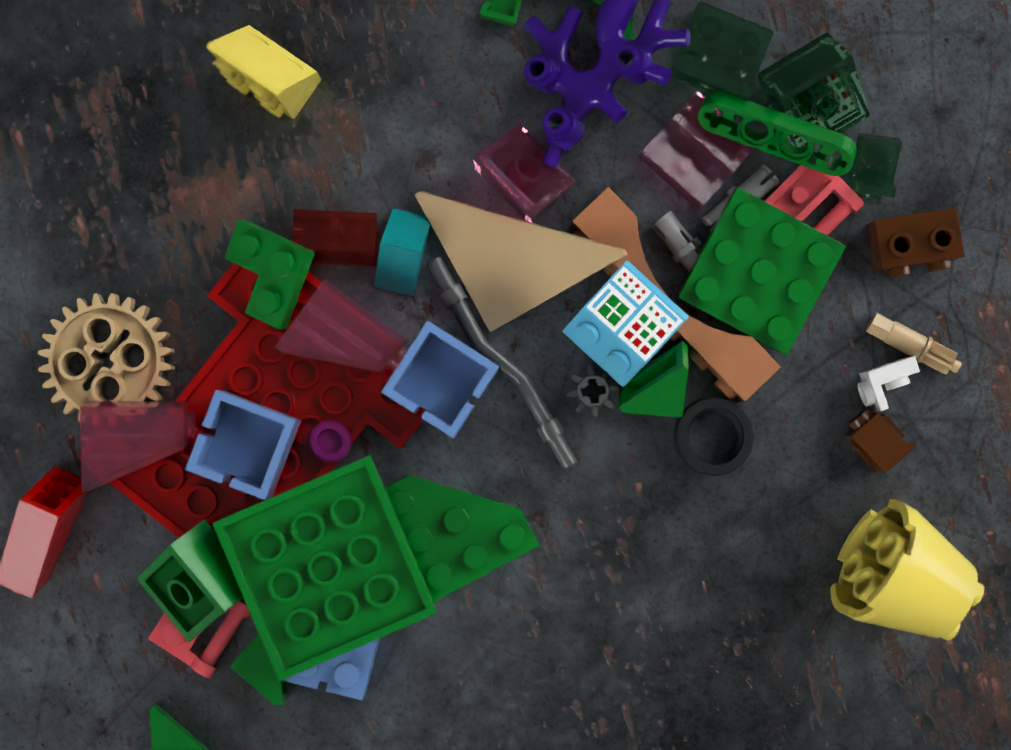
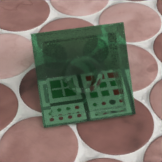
M827 32L757 73L766 103L773 110L838 133L844 132L870 116L852 54ZM793 134L787 136L793 146L804 147L808 145L805 138L800 135Z

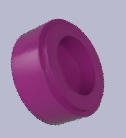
M336 421L319 423L314 427L309 437L311 452L317 459L324 462H336L343 459L349 453L352 445L349 430L343 424Z

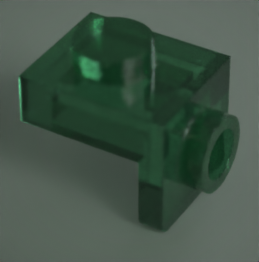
M858 133L857 153L850 172L849 181L853 191L858 193L860 197L876 201L882 200L883 196L895 197L896 186L893 181L902 145L900 138Z

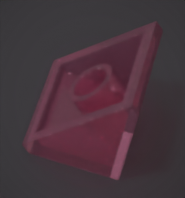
M518 124L478 153L474 158V168L526 221L535 223L577 181L559 163L556 169L541 163L546 150L521 124Z

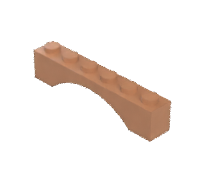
M608 187L572 221L571 227L575 230L573 234L626 250L627 256L603 269L610 278L628 260L667 296L656 282L645 260L639 239L637 216ZM691 316L669 338L673 342L679 338L688 345V359L701 372L707 368L718 379L714 386L726 399L731 401L736 398L739 402H745L781 368L753 337L730 334L709 327Z

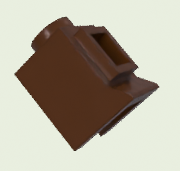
M868 408L861 411L848 423L852 429L844 435L876 473L879 471L883 474L887 473L916 447L914 444L902 440L905 435L886 413H871Z

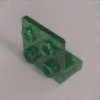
M699 2L687 28L690 31V45L679 48L671 68L670 78L708 94L720 91L749 100L756 85L754 81L772 39L773 31L707 3Z

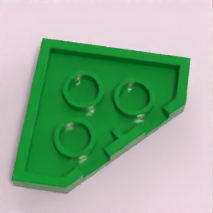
M408 475L385 488L434 602L540 546L520 508L413 475Z

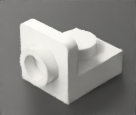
M915 356L905 357L859 373L862 382L858 383L857 386L863 404L866 407L870 405L873 412L889 409L881 385L884 384L888 391L911 383L908 376L920 372Z

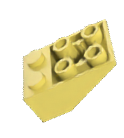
M250 25L209 42L206 47L215 58L212 64L220 70L219 73L227 79V83L244 95H247L249 91L255 94L254 97L261 102L260 105L278 118H281L283 113H285L292 119H295L321 81L316 70Z

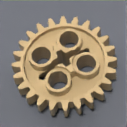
M97 293L93 294L92 306L85 299L78 298L77 312L64 306L62 311L66 320L64 322L55 319L50 320L53 327L57 330L55 335H42L43 339L51 343L50 349L38 350L39 355L49 358V363L39 367L38 371L50 373L51 378L42 386L43 388H56L58 390L51 399L52 403L67 401L63 410L65 415H71L79 410L78 422L86 423L91 415H93L94 425L102 427L108 416L112 426H120L121 414L129 422L137 421L136 408L143 413H150L151 409L147 400L150 398L155 401H162V396L156 390L158 385H171L167 379L162 377L163 371L175 370V366L164 362V357L175 353V350L162 346V342L171 335L169 332H156V328L162 320L158 317L146 320L150 308L143 305L134 311L135 299L127 297L121 306L119 295L114 293L110 294L107 304H105L102 295ZM106 320L110 324L111 334L106 341L100 343L95 338L94 330L99 322ZM128 330L130 332L129 337L117 347L123 332ZM138 344L143 348L144 360L139 366L132 367L128 363L127 353L132 346ZM81 353L85 357L86 368L83 373L76 376L71 372L70 361L76 354ZM102 353L111 354L110 360L114 363L111 368L102 367L104 361L100 358ZM96 374L91 388L86 391L84 384ZM109 378H114L119 384V393L113 400H108L102 392L104 382Z

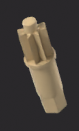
M875 312L866 328L867 333L883 340L884 343L910 357L915 356L917 363L921 362L944 375H947L949 370L957 373L962 365V362L956 360L957 352L934 341L932 337H926L878 312Z

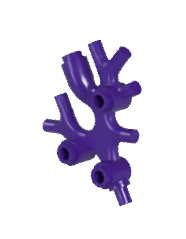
M603 0L596 19V38L600 51L599 59L592 68L585 71L572 67L567 55L569 44L583 15L582 11L568 6L560 26L554 31H550L536 16L530 17L525 22L524 28L539 43L542 54L533 56L526 63L524 69L525 78L530 85L543 94L553 95L559 92L562 96V106L550 109L543 118L542 126L547 135L545 142L549 145L541 163L556 169L563 151L569 152L571 146L576 145L582 139L585 131L582 120L590 110L601 108L615 123L624 119L627 115V110L616 100L613 94V86L619 78L623 77L626 81L635 85L645 83L648 80L664 86L667 85L671 77V70L653 62L654 52L667 47L690 45L689 29L664 30L662 28V22L671 4L669 0L653 1L639 35L631 41L625 38L624 33L639 0ZM632 58H634L633 61H632L629 65H627L628 62H629Z

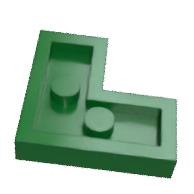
M238 220L224 258L258 274L245 313L279 330L287 329L315 252L248 220Z

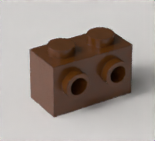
M957 207L878 219L866 225L874 273L886 271L887 278L911 275V267L927 265L928 272L953 268L952 261L965 257Z

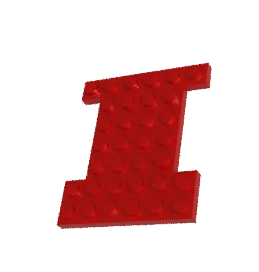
M232 263L207 296L239 322L137 449L108 425H103L77 458L177 538H180L203 520H206L211 528L215 530L212 523L265 501L229 487L232 478H237V476L232 475L229 482L219 483L185 470L198 434L208 433L214 436L217 429H209L202 426L215 390L232 393L302 420L273 497L330 473L339 461H321L310 450V434L314 427L321 422L336 421L343 424L351 434L352 445L365 428L370 425L401 450L424 421L421 416L425 409L420 407L417 413H413L383 394L382 390L408 350L309 271L288 328L279 330L245 313L258 274Z

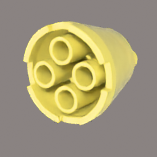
M890 499L888 506L878 513L870 509L855 525L837 558L843 562L838 584L834 583L830 587L831 600L835 609L853 620L933 638L941 637L945 640H951L957 635L960 623L970 608L976 606L981 601L984 594V586L978 582V574L974 565L916 509L898 499Z

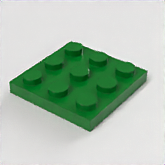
M735 187L676 297L787 356L846 246L743 189Z

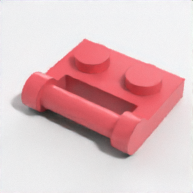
M800 165L765 200L766 203L802 222L833 192L838 197L839 202L813 227L827 236L850 213L856 214L864 206L863 200L839 176L828 175Z
M242 598L230 608V611L202 655L192 649L202 632L192 641L188 642L165 613L148 637V640L189 665L198 674L210 679L217 669L215 663L243 619H249L251 614L245 600Z

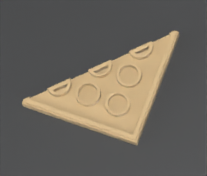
M424 191L415 194L417 201L490 333L628 255L625 249L609 246L522 219L484 210L470 204L446 199Z

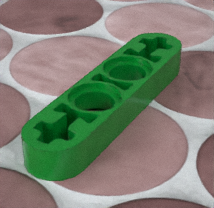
M720 91L712 92L705 97L698 112L700 125L713 134L832 176H842L853 167L857 147L855 142L848 136ZM715 109L723 111L722 117L714 114ZM737 115L741 116L739 124L734 123ZM753 120L761 121L767 126L768 131L765 133L754 132L748 127L747 123ZM793 134L800 135L805 138L808 145L804 147L793 146L787 141L786 137ZM816 144L821 145L818 152L814 151ZM834 151L841 153L839 158L831 156Z

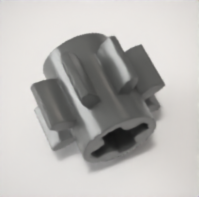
M587 366V377L584 379L574 374L571 376L572 380L578 385L576 390L570 391L566 395L568 397L577 396L580 402L575 409L577 413L587 406L591 407L593 417H597L599 405L603 404L608 408L614 407L613 403L607 398L610 392H615L619 389L617 386H608L605 381L609 376L607 372H603L600 377L595 376L592 366ZM588 380H594L595 386L603 388V394L596 398L597 403H591L590 398L587 396L582 397L581 389L588 386Z

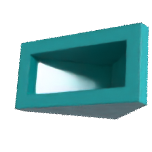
M395 208L392 209L380 242L374 288L414 297L431 224L426 216Z

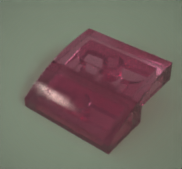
M696 91L638 157L699 211L755 148L705 130L698 120V112L705 97ZM715 109L714 114L722 117V112Z

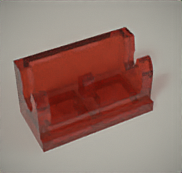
M294 209L291 241L315 252L311 264L377 267V238H379L377 213Z

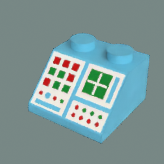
M627 260L562 332L617 383L624 387L689 316Z

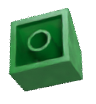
M203 520L170 544L136 578L188 642L192 641L243 598L216 531L211 528L206 520Z

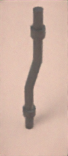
M438 257L427 263L442 291L439 296L446 309H452L473 349L499 366L498 371L517 385L539 425L536 428L543 443L548 441L562 469L564 470L577 463L562 435L565 430L557 417L553 419L530 375L487 341L465 301L468 296L461 284L455 283L442 258Z

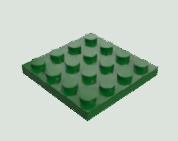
M371 455L212 523L279 682L438 613Z

